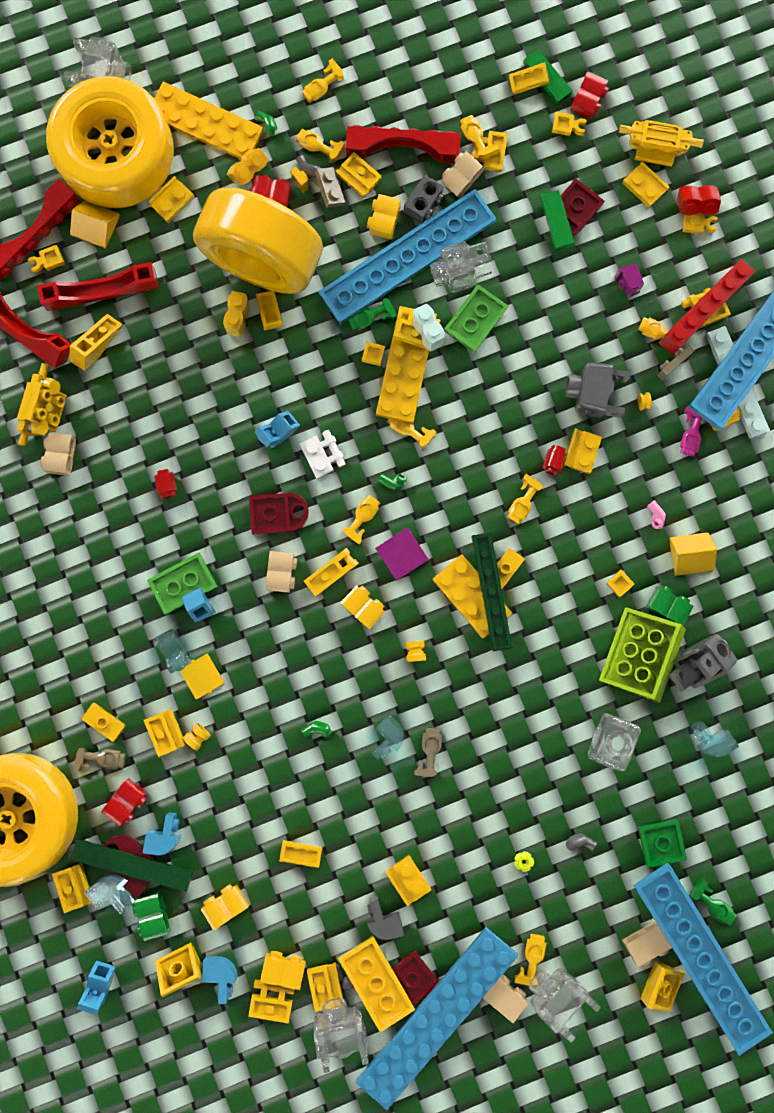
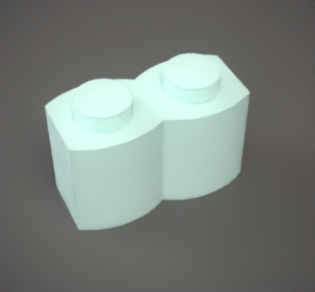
M428 304L414 309L413 325L416 331L422 335L424 346L430 352L443 346L444 330L435 321L433 309Z

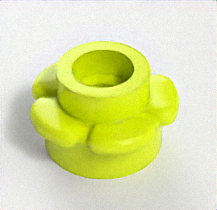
M528 852L518 853L515 856L514 865L518 870L527 872L534 865V859L531 858V854Z

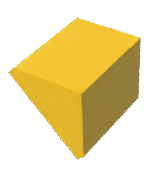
M83 201L72 209L70 235L106 249L120 214Z
M709 533L669 538L675 576L714 571L717 548Z
M192 943L155 960L162 997L200 979L203 974V965Z
M655 960L640 999L649 1009L670 1012L685 973Z

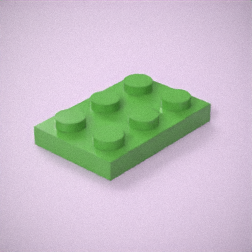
M478 284L444 328V332L475 353L509 306Z
M200 553L147 580L165 615L184 606L182 596L200 587L204 590L205 594L218 588Z

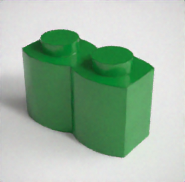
M662 586V588H655L645 608L665 620L684 626L694 606L690 604L688 598L682 595L677 597L673 594L672 589Z
M161 892L134 900L132 910L134 916L138 917L139 924L137 925L139 936L144 941L164 936L171 932Z

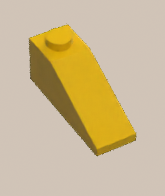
M106 314L70 345L69 361L82 370H87L98 360L123 324Z

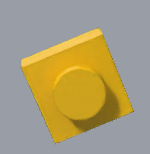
M297 167L290 170L292 181L302 193L309 189V179L305 172H300Z
M366 342L362 362L381 366L385 346Z
M619 570L606 582L618 597H621L634 585L622 570Z

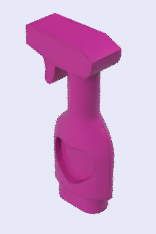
M687 406L684 411L687 415L685 422H689L691 418H694L691 429L683 434L680 453L693 457L695 452H698L701 443L699 427L703 418Z

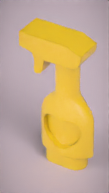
M333 58L329 60L328 67L324 69V74L332 73L324 79H315L304 87L302 94L309 103L321 98L327 92L328 85L336 79L338 81L344 80L342 69Z
M473 115L460 121V127L465 137L469 141L474 142L479 150L478 160H485L499 153L498 145H493L490 140L487 141L488 146L485 147L481 139L483 130Z
M302 129L296 138V142L301 147L311 152L321 151L330 156L331 163L336 162L345 149V143L342 141L336 143L331 140L330 145L334 147L333 149L324 145L321 137L310 130Z
M644 317L638 328L642 332L641 334L654 340L663 338L667 333L662 323L650 317L649 319Z
M388 419L387 421L390 424V428L403 436L409 435L417 440L420 449L427 447L437 433L434 429L427 430L422 427L421 431L425 434L423 436L414 429V424L395 419Z
M527 474L522 479L524 482L521 490H524L527 485L530 488L523 497L517 498L508 510L507 518L518 525L521 521L524 522L531 511L530 501L536 491L538 492L543 488L540 482Z
M371 495L363 498L356 508V519L350 527L343 529L345 535L358 545L362 542L361 538L365 530L362 529L357 534V529L363 522L370 521L379 510L380 502Z
M530 934V939H527L525 957L529 962L527 975L524 974V968L521 966L519 973L514 976L515 983L527 986L538 985L535 972L537 964L544 958L546 949L544 936Z

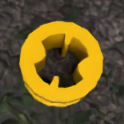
M646 392L645 395L639 393L637 399L639 410L643 411L644 408L650 410L652 407L650 393Z

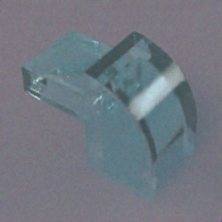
M174 628L156 637L157 647L165 657L166 666L170 674L175 671H181L185 666L189 665V655Z
M389 714L375 727L385 738L372 752V755L377 760L380 757L384 759L391 752L389 749L391 746L398 752L403 743L402 728L393 716Z
M697 721L691 725L696 739L702 741L696 747L705 754L721 757L728 755L739 747L726 729H720L712 735L703 722Z
M117 874L102 876L84 892L96 908L108 899L120 915L134 903L131 894L123 887L127 880Z

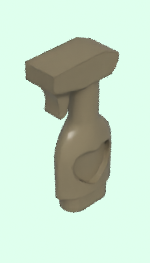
M425 728L422 738V749L427 756L426 768H423L422 760H419V766L415 769L414 775L427 777L437 775L434 769V758L441 749L442 734H440V729Z
M81 747L76 753L74 770L79 771L84 767L91 768V765L85 763V760L96 761L105 769H123L126 754L111 749H105L100 753L87 752L86 748Z

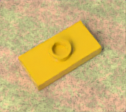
M545 62L509 74L513 95L550 83Z
M268 291L256 294L264 331L283 327L275 292Z
M510 547L497 563L501 589H503L525 560Z
M92 703L82 717L84 722L112 742H115L126 726L96 703Z
M283 840L279 861L319 868L322 847Z

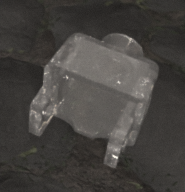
M91 37L90 41L74 38L73 44L77 52L82 54L81 74L65 71L64 77L69 86L73 87L85 80L103 76L119 77L130 81V63L122 60L115 43Z
M462 241L445 247L440 252L441 261L430 264L435 286L439 287L448 284V288L452 293L475 287L477 278L492 274L489 262H492V258L486 241L473 246H469L466 244V241ZM478 250H483L484 253L482 255H478L476 252Z
M604 713L594 733L587 754L588 758L614 770H626L641 733L640 727L610 713ZM616 736L622 737L625 743L624 747L618 751L614 750L611 746L612 740Z
M562 968L556 969L552 975L546 970H541L530 983L529 988L535 994L531 999V1005L536 1013L555 1033L560 1032L571 1043L575 1037L565 1024L584 1001L596 1012L601 1008L589 995L586 988Z
M341 998L325 1002L322 1006L323 1013H318L314 1017L316 1055L318 1059H321L324 1073L330 1072V1057L337 1059L347 1058L350 1054L360 1051L362 1065L369 1064L367 1030L360 1007H347L346 1001Z

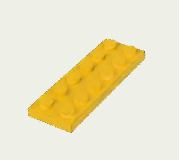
M165 82L162 83L154 98L160 106L169 127L239 159L247 151L256 148L264 132V127Z
M399 307L394 333L400 318L408 320V317L402 316L403 309L411 310L412 308ZM393 334L376 416L414 423L429 350L394 339Z

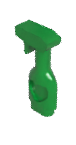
M384 298L382 305L374 309L364 308L348 318V322L353 331L357 329L360 331L371 325L375 317L385 311L386 314L382 316L383 321L388 318L395 320L397 319V314L391 302Z
M701 877L691 890L690 897L694 900L699 899L706 904L711 917L721 925L730 926L737 914L723 900H713L704 893L705 890L710 893L713 890L708 887V882Z

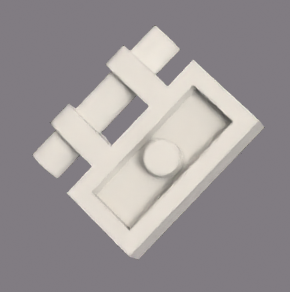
M329 430L322 433L325 438L322 442L315 436L300 443L316 479L333 472L331 464L334 462L337 463L338 467L346 465L343 459L344 455L342 451H339L335 443L336 439ZM328 446L332 453L330 457H327L324 448Z

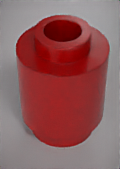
M552 445L548 449L542 466L547 474L556 475L561 473L566 458L565 448Z
M169 469L157 471L154 479L160 498L176 496L175 491H177L173 472H169Z

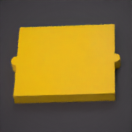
M208 653L197 660H192L190 664L179 670L196 700L207 693H212V690L224 684Z

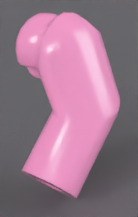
M654 500L647 507L653 513L652 527L654 529H661L664 526L666 514Z

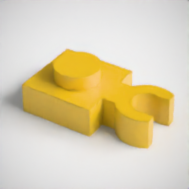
M556 112L552 133L570 136L571 131H574L575 134L582 136L585 129H580L578 126H585L587 120L581 118L576 121L573 120L574 115Z
M701 213L684 215L683 232L702 234L705 229L709 233H714L717 227L711 226L710 222L716 223L718 217L711 216L707 219Z
M57 245L39 251L41 257L33 256L28 258L30 264L37 263L35 267L31 268L34 273H39L43 267L50 271L65 265Z

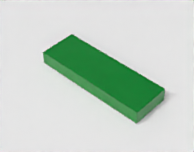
M537 49L523 60V64L529 68L545 62L550 83L542 85V87L558 105L570 96L573 90L540 50Z
M559 190L541 194L540 200L555 250L573 246L574 239Z

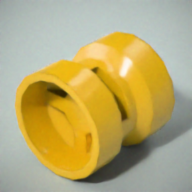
M425 641L405 642V648L409 650L406 656L407 662L426 660V654L422 651L425 647Z
M196 723L192 727V731L185 734L183 740L191 748L198 751L201 743L208 740L211 735L203 726Z

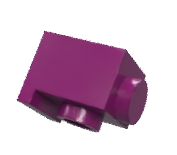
M636 263L619 269L614 276L615 280L619 279V286L622 291L624 290L626 296L632 297L637 295L644 285Z

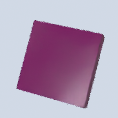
M408 527L375 548L396 581L429 560Z

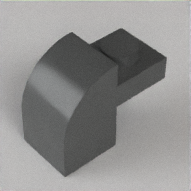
M378 896L371 897L370 904L367 905L370 917L374 916L367 923L370 931L376 937L384 940L404 936L399 911L383 915Z

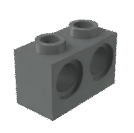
M424 175L405 202L404 213L421 224L426 219H430L434 213L433 208L436 204L439 205L444 198V186ZM433 191L435 194L428 195L426 192ZM417 206H422V207H424V209H423V210H417L416 207H417Z

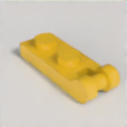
M347 548L304 580L315 597L359 564L356 559L353 560L349 555L350 551ZM343 559L347 563L345 567H342L339 564V562Z

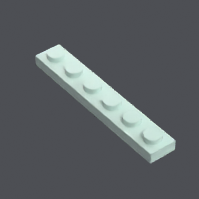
M726 326L706 334L718 365L733 346ZM751 388L738 406L740 417L750 439L770 431Z

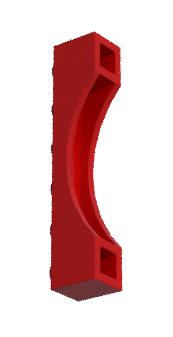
M360 125L347 126L346 157L355 152L359 157L365 158L382 148L407 146L428 153L440 163H455L454 161L460 151L461 133L454 131L437 132L436 130L419 131L417 129L401 130L396 127L386 129L378 126L371 128Z
M59 178L45 191L42 210L33 225L21 236L0 244V280L8 277L12 269L17 264L22 263L25 256L30 251L35 250L38 243L44 237L49 236L52 229L57 224H60L65 216L80 202L77 195Z
M740 259L658 343L673 355L755 271L744 260Z
M149 262L131 266L120 273L101 279L81 282L56 281L37 285L40 304L47 311L159 289L156 270L152 263Z
M0 293V327L54 369L66 363L70 354L71 343L58 333L41 332L24 323L11 310Z

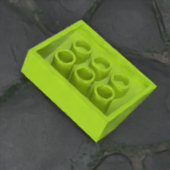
M625 607L599 681L660 703L686 629L681 624Z

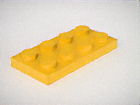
M461 554L432 580L483 639L489 634L478 572ZM505 605L506 615L508 618L513 613Z
M373 936L338 958L380 1033L415 1010Z

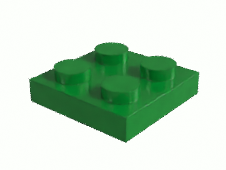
M677 819L638 827L647 868L687 860Z

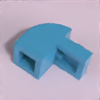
M289 411L278 414L270 424L259 427L255 433L259 437L260 442L265 444L266 447L271 446V448H274L290 437L299 428L300 424Z
M201 587L182 596L186 610L194 622H199L216 613Z
M169 812L166 815L163 832L156 830L146 832L143 853L163 855L171 851L179 843L182 835L174 834V831L177 832L179 827L177 813Z
M206 956L203 961L202 983H219L218 1004H227L229 997H232L233 984L230 983H235L238 978L236 967L227 958Z
M99 961L95 962L88 976L86 989L78 1003V1010L94 1015L98 1014L101 1005L104 1004L109 993L115 966Z

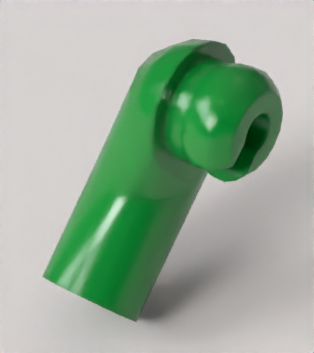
M258 111L255 120L265 124V133L267 135L274 136L275 131H277L275 119Z
M401 473L394 478H389L381 474L378 482L391 490H396L406 485L407 476Z
M314 721L301 729L306 738L313 733L321 734L326 738L332 733L330 726L320 721Z

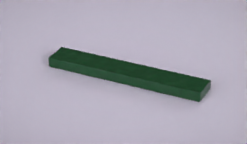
M491 532L472 535L471 539L492 651L511 649L513 647Z
M76 839L70 859L185 892L188 891L193 871L81 839Z

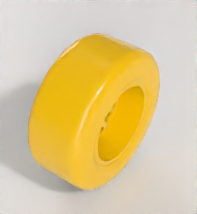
M103 76L80 82L62 95L53 107L48 119L46 144L54 167L69 188L91 204L105 208H125L139 204L158 191L170 173L174 158V143L168 123L156 100L144 88L132 81L119 77ZM116 124L114 130H106L105 128L107 125ZM126 127H130L134 132V136L124 139L121 133ZM97 131L101 133L97 140H91V137ZM124 147H133L124 157L122 154ZM99 148L101 154L97 159L92 160L88 151ZM108 157L117 158L116 162L106 164Z
M220 188L213 191L208 196L193 231V239L196 246L214 264L255 286L285 294L300 293L308 287L323 251V244L319 234L301 216L272 199L238 188Z
M26 753L0 755V794L3 795L5 805L0 808V831L6 833L5 843L3 845L0 844V887L25 883L50 869L68 850L77 828L78 805L69 780L49 761ZM16 792L26 797V802L21 807L13 804ZM34 810L35 824L24 821V813L26 811ZM9 815L12 817V819H10V822L7 820V818H9ZM18 829H22L28 834V838L20 844L16 842L14 832Z

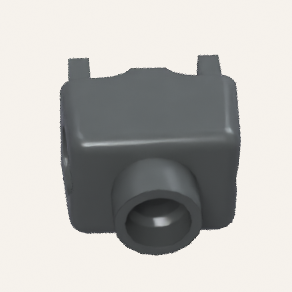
M587 363L580 375H568L565 397L576 399L575 411L577 413L601 418L603 415L621 418L625 413V408L607 405L609 396L614 390L613 381L626 383L630 378L631 372L613 369V365Z
M714 634L685 649L674 660L677 668L669 676L681 692L689 686L698 688L726 675L737 663V658L730 650L728 643L720 635ZM690 659L696 662L697 670L691 666Z

